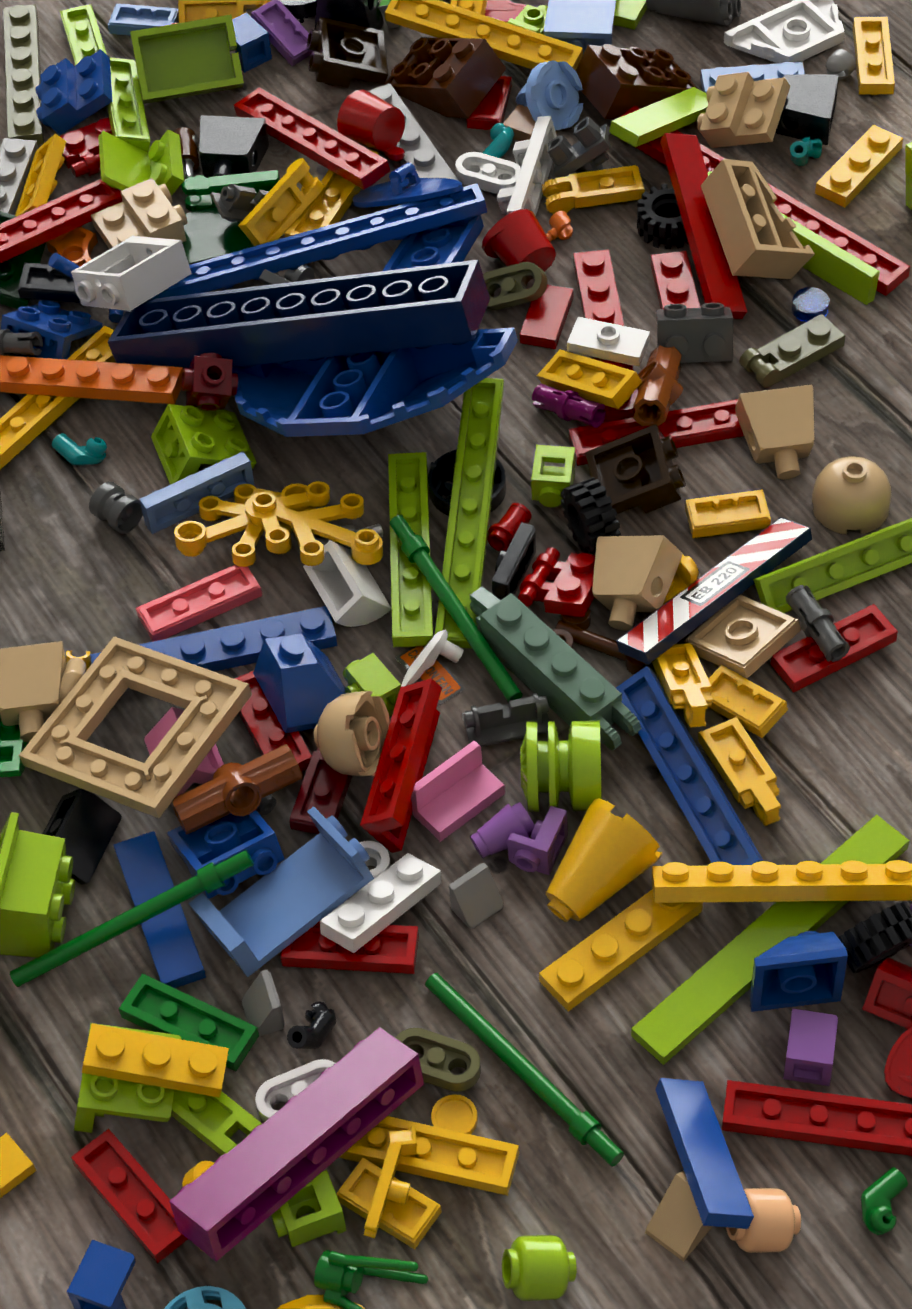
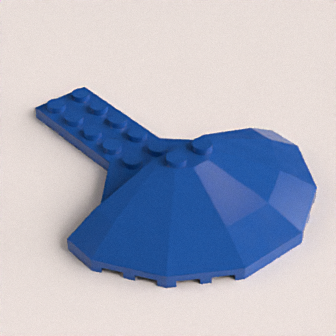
M481 215L472 220H459L445 224L437 230H424L408 235L402 239L382 271L464 261L484 227ZM515 328L478 329L474 341H469L463 345H452L450 343L432 345L426 349H416L414 347L396 349L390 353H380L379 351L360 353L354 357L340 355L325 357L317 361L304 359L290 361L281 365L267 363L245 369L232 367V373L238 374V388L235 400L241 415L285 437L366 434L445 406L504 366L517 344L518 338Z

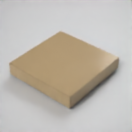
M740 594L711 616L686 638L684 643H692L698 657L718 666L722 664L748 679L801 631L799 619Z

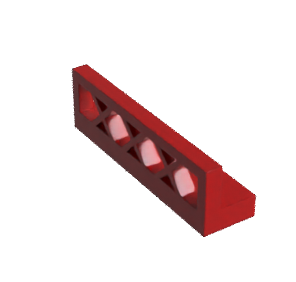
M432 678L400 687L360 823L364 830L391 853L402 851L413 812L412 793L415 783L423 777L440 712L436 708L442 687Z

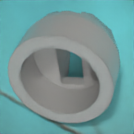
M836 50L826 62L827 74L839 75V80L847 78L856 68L854 57L845 50Z

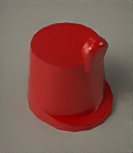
M363 89L356 90L348 95L341 104L338 113V132L362 146L382 151L392 161L403 160L405 156L404 149L396 147L402 138L405 128L404 114L401 110Z
M528 209L516 210L500 219L486 233L482 241L484 253L492 258H500L506 266L531 262L545 272L552 265L556 257V251L533 211Z

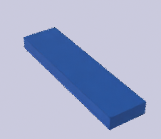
M155 831L113 844L134 907L174 887ZM181 904L140 924L160 982L177 988L206 978L204 967Z
M660 1078L655 1090L703 1226L749 1229L754 1215L704 1083L702 1081Z

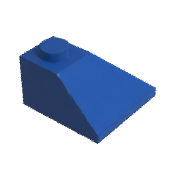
M303 634L264 639L253 674L285 733L315 729L326 705L340 695L346 694L345 687L332 663Z
M806 931L797 936L784 939L754 958L750 995L751 1012L841 1001L848 954L846 947L834 932L819 933L816 931Z

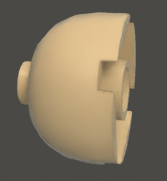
M842 457L826 465L817 476L812 494L813 512L815 518L824 527L840 534H847V529H861L860 534H865L880 527L889 515L891 486L887 475L875 462L863 457Z
M371 691L351 692L340 695L326 705L318 724L315 726V745L319 748L326 763L333 770L341 774L360 777L375 775L384 745V738H386L390 718L380 696H371L373 693Z

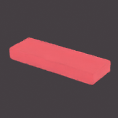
M233 565L136 608V611L152 641L169 638L262 596V591L248 567Z

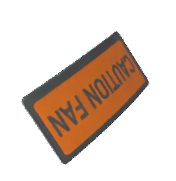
M413 646L396 656L395 659L408 670L425 646ZM438 657L434 665L426 669L417 680L421 682L432 678L442 687L437 705H441L464 690L461 683Z

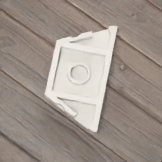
M794 0L724 32V43L727 46L775 63L804 61L844 41L843 24L839 20V10L833 0Z

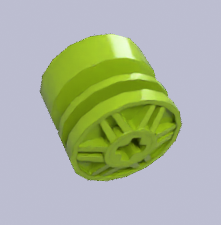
M600 720L572 721L568 740L560 741L555 721H548V741H538L537 722L526 723V733L520 747L521 788H523L528 803V812H539V792H549V808L550 806L558 807L560 792H569L573 811H587L595 799H602Z

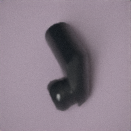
M318 1001L313 1003L311 1006L314 1009L312 1011L306 1010L305 1013L306 1020L311 1024L309 1026L297 1025L290 1028L287 1034L289 1045L296 1049L319 1048L336 1024L334 1010L328 1009L324 1002Z

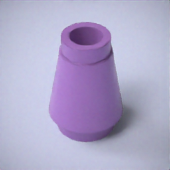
M520 802L513 806L507 804L480 827L476 833L472 834L470 839L479 855L485 858L488 855L508 849L507 840L511 833L529 838L535 825Z

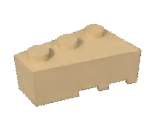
M723 159L701 184L733 276L792 279L815 255L809 245L802 246L792 231L796 227L790 217L783 218L774 204L777 199L776 195L752 161Z

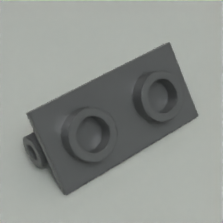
M229 184L222 188L221 193L211 192L210 195L223 219L230 222H242L269 191L259 190L256 193L254 188Z
M533 693L531 697L511 700L509 704L504 705L496 703L481 707L471 706L470 711L462 713L469 744L472 741H476L482 747L524 738L527 722H537L538 735L548 733L549 717L547 712H549L546 695L538 697L537 693Z

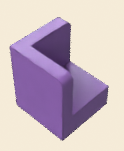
M792 1009L783 1079L830 1086L838 1017L836 1015Z

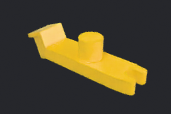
M412 1125L410 1130L388 1132V1150L364 1226V1236L375 1239L387 1200L404 1205L406 1203L411 1183L393 1178L400 1156L416 1155L417 1138L415 1125Z

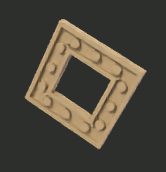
M113 637L19 754V757L25 767L160 818L251 697L252 693L248 683ZM128 688L185 708L145 763L87 742L91 734Z

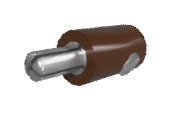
M180 127L173 132L180 135L184 179H186L187 177H194L193 172L199 167L197 149L199 146L195 132L190 128Z

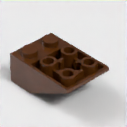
M421 37L411 45L410 52L404 60L392 69L391 76L384 85L390 83L399 96L445 117L469 118L504 73L506 67L485 39Z
M604 44L603 46L587 45L576 69L582 83V93L604 119L615 120L633 106L641 109L692 87L697 88L690 80L691 76L684 70H681L673 61L674 57L662 49L649 51L634 46L628 49L618 48L610 44Z

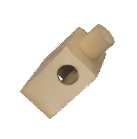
M804 385L740 393L735 412L753 460L758 464L774 462L778 479H791L800 475L798 459L808 457L814 445L813 386Z
M664 535L599 536L597 538L592 593L599 602L611 611L608 622L611 627L624 631L631 630L636 612H655L663 605L683 554Z

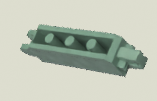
M482 586L470 594V609L477 616L476 623L480 626L482 635L501 663L532 692L537 693L538 697L546 695L548 706L569 726L572 721L600 720V742L612 751L622 744L620 735L611 727L614 722L631 736H634L642 729L640 721L634 713L632 714L622 703V693L512 593L499 600Z

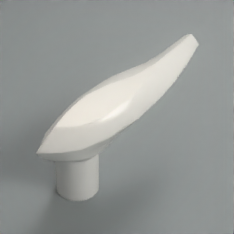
M446 629L437 632L409 667L401 687L414 684L426 669L434 665L439 654L457 663L464 649L447 640L448 632Z

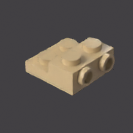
M749 72L718 75L715 86H710L707 89L708 106L706 112L701 113L697 119L699 132L711 148L773 142L790 89L789 83L785 77L754 81Z
M153 178L120 191L123 202L91 214L93 226L109 249L131 236L186 241L184 225H187L188 222L183 208L179 204L172 206L173 201L165 184L158 186Z

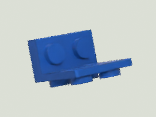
M40 300L38 304L29 307L22 306L17 311L2 315L0 330L9 329L13 333L39 332L42 336L43 347H33L42 350L40 355L14 356L67 359L70 355L71 341L98 332L102 328L103 323L90 319L91 315L86 312L67 311L61 309L60 304L57 302Z

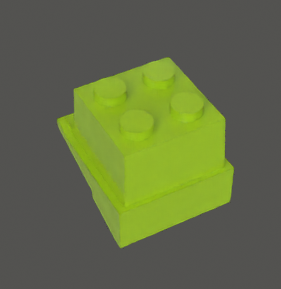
M11 812L0 834V955L37 958L53 950L55 942H63L66 930V917H62L64 905L72 904L75 891V880L71 879L73 857L66 854L65 838L19 830V813Z

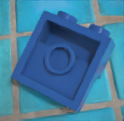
M100 49L93 55L84 57L76 66L65 58L56 65L46 68L40 75L41 84L36 87V93L41 100V107L36 110L39 120L45 126H50L61 135L113 102L110 57Z
M256 810L245 816L229 814L188 835L185 834L181 826L167 832L171 845L187 865L191 877L198 875L197 870L211 862L217 865L244 850H247L250 854L254 866L225 880V886L209 894L206 890L203 891L208 899L218 894H231L236 890L239 883L256 874L267 875L276 868L277 863L285 860L275 832Z

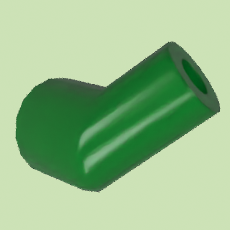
M895 1167L890 1168L861 1194L862 1221L869 1231L877 1235H883L895 1227L897 1220L896 1216L892 1214L891 1200L908 1186L905 1176Z

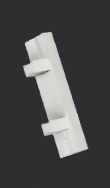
M551 116L537 117L531 138L515 142L513 154L516 163L521 169L514 187L499 190L497 201L502 214H509L520 209H528L533 211L536 216L543 195L541 187L547 181L553 163L547 152L548 143L557 137Z

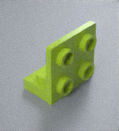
M167 130L160 140H155L152 143L149 152L105 131H102L98 136L101 180L110 187L124 190L153 178L158 186L165 184L172 196L184 182L179 134Z
M168 404L151 435L152 442L170 485L191 474L197 473L201 464L214 465L243 451L249 458L252 469L257 463L235 413L227 410L204 411L191 405Z
M110 1026V1027H116V1028H121V1029H127V1030H132V1031H138V1032H143V1033H149V1034H154V1035H160V1036H165V1037H171V1038L181 1039V1037H180L179 1035H175V1034H168V1033H160V1032H153V1031H146V1030H139V1029H131V1028ZM82 1073L74 1131L92 1133L95 1116L104 1117V1114L168 1122L171 1118L174 1089Z

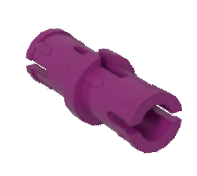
M539 384L532 394V400L534 401L532 404L534 407L554 412L560 419L565 421L573 419L592 427H599L606 416L604 404L584 399L572 390L560 391L545 384Z

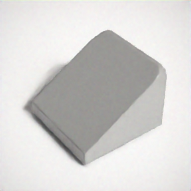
M480 863L449 886L451 909L470 929L475 928L503 908L501 895L485 863Z
M268 969L263 970L242 999L247 1022L258 1028L259 1036L282 1030L285 1025L282 1007L271 972H268Z

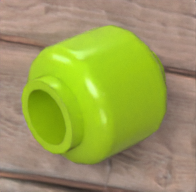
M555 1235L520 1236L512 1243L510 1249L504 1250L502 1256L503 1282L505 1287L512 1289L514 1295L520 1300H557L565 1294L568 1282H573L576 1278L577 1264L573 1252H567L562 1239Z

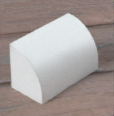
M329 540L324 545V561L316 566H303L335 623L347 627L362 626L376 621L392 609L367 566L356 563L352 559L351 550Z

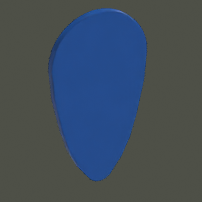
M407 162L389 174L390 181L362 190L352 200L354 206L360 208L387 206L456 193L463 189L462 182L454 179L419 178L415 166Z

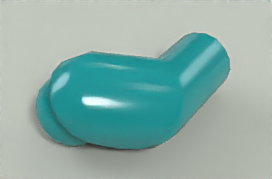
M503 123L495 124L490 131V137L493 141L482 153L502 158L509 150L514 139L512 128L505 127Z
M805 137L801 141L792 143L790 146L791 160L798 166L806 165L809 157L819 158L822 154V141L820 139L811 140L810 137Z
M61 433L53 439L52 448L72 465L99 464L104 460L107 444L103 439L95 437L94 439L89 438L86 446H78L65 433Z

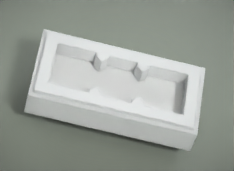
M578 317L567 341V351L639 367L650 341V331Z

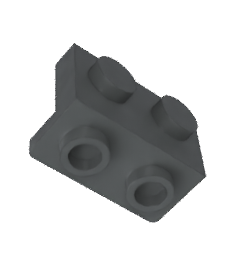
M712 302L703 304L702 308H687L683 304H669L664 306V309L656 310L657 347L659 345L663 347L674 346L682 354L680 363L733 361V316L730 307H724L721 303Z

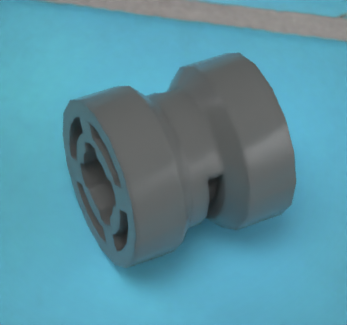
M108 481L99 486L89 502L90 512L102 521L108 520L109 526L120 534H126L133 530L143 516L140 500L133 495H125V491L114 482Z

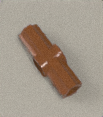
M659 345L650 353L646 367L638 374L642 383L637 387L638 393L634 403L635 414L633 418L642 427L654 424L660 426L664 423L670 406L683 392V386L678 382L682 354L674 346L663 347Z
M285 744L244 765L233 762L222 765L213 774L212 780L175 797L171 802V806L182 829L188 835L229 814L235 816L251 814L260 805L262 798L301 780L303 775L291 749Z

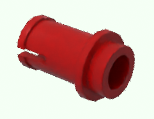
M520 503L511 504L501 520L491 525L488 530L487 540L491 547L500 552L502 550L507 551L521 522L528 524L532 519L530 510Z

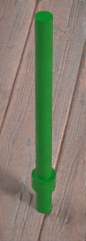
M402 515L393 517L389 524L402 542L401 550L409 562L416 563L507 702L520 699L522 697L521 691L429 556L430 549L420 535H415Z
M244 850L217 865L211 862L198 869V875L10 971V977L15 986L20 987L205 890L209 894L225 886V880L254 866L253 860L248 851Z
M438 973L432 974L427 979L425 986L569 1125L568 1131L582 1145L588 1144L611 1167L620 1162L624 1152L601 1131L602 1125L588 1111L581 1112Z

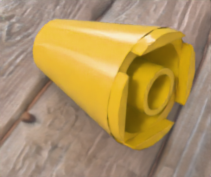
M600 798L595 799L588 807L545 893L550 900L547 904L548 909L564 922H568L570 918L578 922L654 865L662 856V852L657 851L660 847L658 842L642 825L627 813L623 818L615 816L611 813L615 805Z

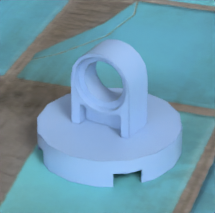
M553 60L539 63L531 70L527 83H525L516 97L517 105L520 104L528 107L535 122L537 117L551 116L555 131L570 128L578 121L583 110V103H579L578 94L579 90H583L582 83L577 72L567 62Z

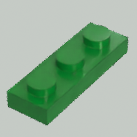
M143 973L119 1007L121 1018L149 1031L179 1035L182 1040L229 1048L226 1067L235 1072L259 1037L256 1026Z

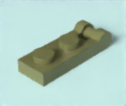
M820 314L758 349L754 347L747 349L740 357L739 363L746 371L754 372L756 380L763 387L768 388L843 347L845 334L823 314Z

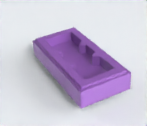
M271 0L251 12V17L269 33L270 42L291 66L311 55L313 50L307 49L308 31L280 0Z

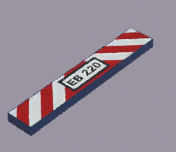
M780 517L616 640L619 652L647 665L755 584L753 579L768 574L812 540L811 528Z

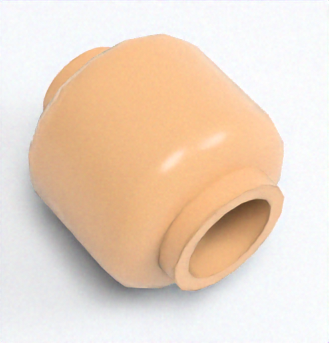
M778 1188L744 1189L754 1218L749 1229L726 1227L729 1238L736 1241L740 1249L749 1253L782 1252L790 1246L793 1236L797 1235L801 1228V1214L798 1206L792 1205L787 1193Z

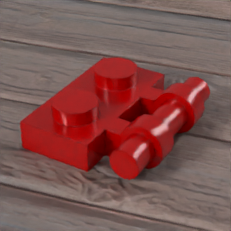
M109 117L60 136L66 141L62 154L65 157L64 163L68 169L71 168L75 177L84 174L91 176L100 172L98 136L102 131L112 135Z
M547 548L534 561L532 574L525 576L520 584L518 599L526 607L531 606L534 601L544 602L546 613L584 617L595 598L592 593L595 556L588 553H571L566 562L558 561L560 552L556 548ZM546 580H554L553 583H551V582H545V581H546Z

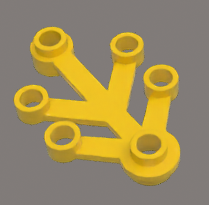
M315 481L310 483L306 488V492L279 497L270 492H259L248 498L245 503L247 517L250 518L251 523L255 526L264 528L266 548L272 553H283L290 547L289 532L279 526L280 521L292 526L300 546V560L307 566H316L324 561V546L320 541L315 540L313 534L351 547L352 559L361 565L375 564L383 557V540L375 530L361 529L356 533L328 523V521L343 518L357 519L364 514V499L359 494H346L340 499V504L322 507L330 502V487L325 482ZM309 505H312L314 507H322L302 512L293 510L296 508L305 507Z
M240 484L234 489L235 503L223 501L216 496L203 497L198 503L199 515L203 520L215 521L220 519L222 515L233 518L206 528L197 521L180 523L174 530L176 548L183 555L194 557L203 552L207 543L245 530L240 541L232 546V561L239 567L251 566L256 561L255 546L264 528L255 526L251 523L250 518L247 517L245 513L247 499L259 492H270L279 497L306 492L307 485L291 484L286 486L282 492H275L256 488L252 484ZM309 505L293 510L302 512L316 509V507ZM279 521V526L289 532L290 547L283 553L274 554H284L290 551L292 547L291 533L293 531L291 525Z

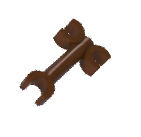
M588 609L584 617L578 618L560 614V620L553 631L572 649L573 642L623 660L626 662V668L631 674H636L645 667V663L620 653L615 640L587 630L591 624V610Z

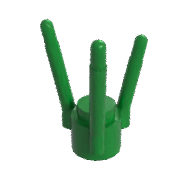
M326 1250L318 1260L314 1284L316 1288L326 1290L323 1298L324 1302L339 1306L342 1309H363L345 1297L349 1292L355 1294L359 1290L363 1275L418 1284H426L428 1277L425 1274L413 1273L418 1270L416 1262L346 1255Z

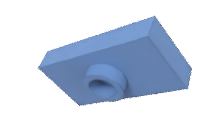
M116 4L108 22L109 34L131 36L130 31L179 23V12L177 8Z

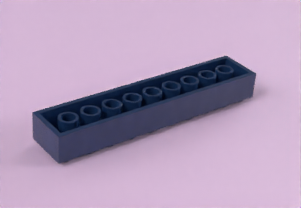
M479 260L149 299L133 310L126 311L109 338L108 344L116 363L183 367V369L189 368L194 356H199L203 353H216L224 359H233L232 367L245 369L258 364L274 363L281 365L294 360L308 359L310 361H317L325 357L340 355L354 357L360 353L377 351L380 353H390L396 349L414 347L416 349H426L432 345L450 343L452 345H463L469 341H474L490 297Z

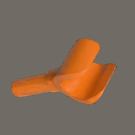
M565 211L556 212L549 220V225L552 229L546 235L550 242L556 238L561 240L569 239L573 234V228L570 225L571 219Z

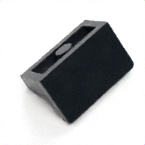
M80 788L61 797L42 834L65 838L66 854L73 857L71 878L84 885L90 882L122 816L95 794Z

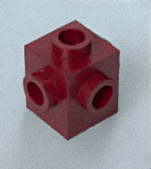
M203 353L199 356H194L189 368H184L182 373L181 388L182 391H186V406L191 405L204 411L224 410L230 397L236 395L238 388V374L232 373L233 359H224L216 353Z

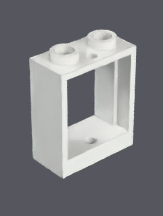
M131 236L71 271L75 283V291L81 301V305L126 311L133 310L192 274L182 240Z

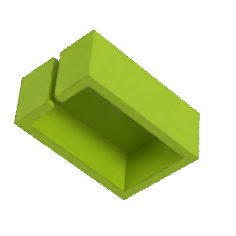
M231 15L130 31L143 104L242 88L244 85L238 52L232 53L230 56V51H234L237 48Z

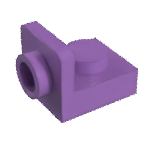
M550 806L544 821L538 820L536 822L531 838L511 833L507 840L509 861L524 871H537L550 875L568 836L567 811Z

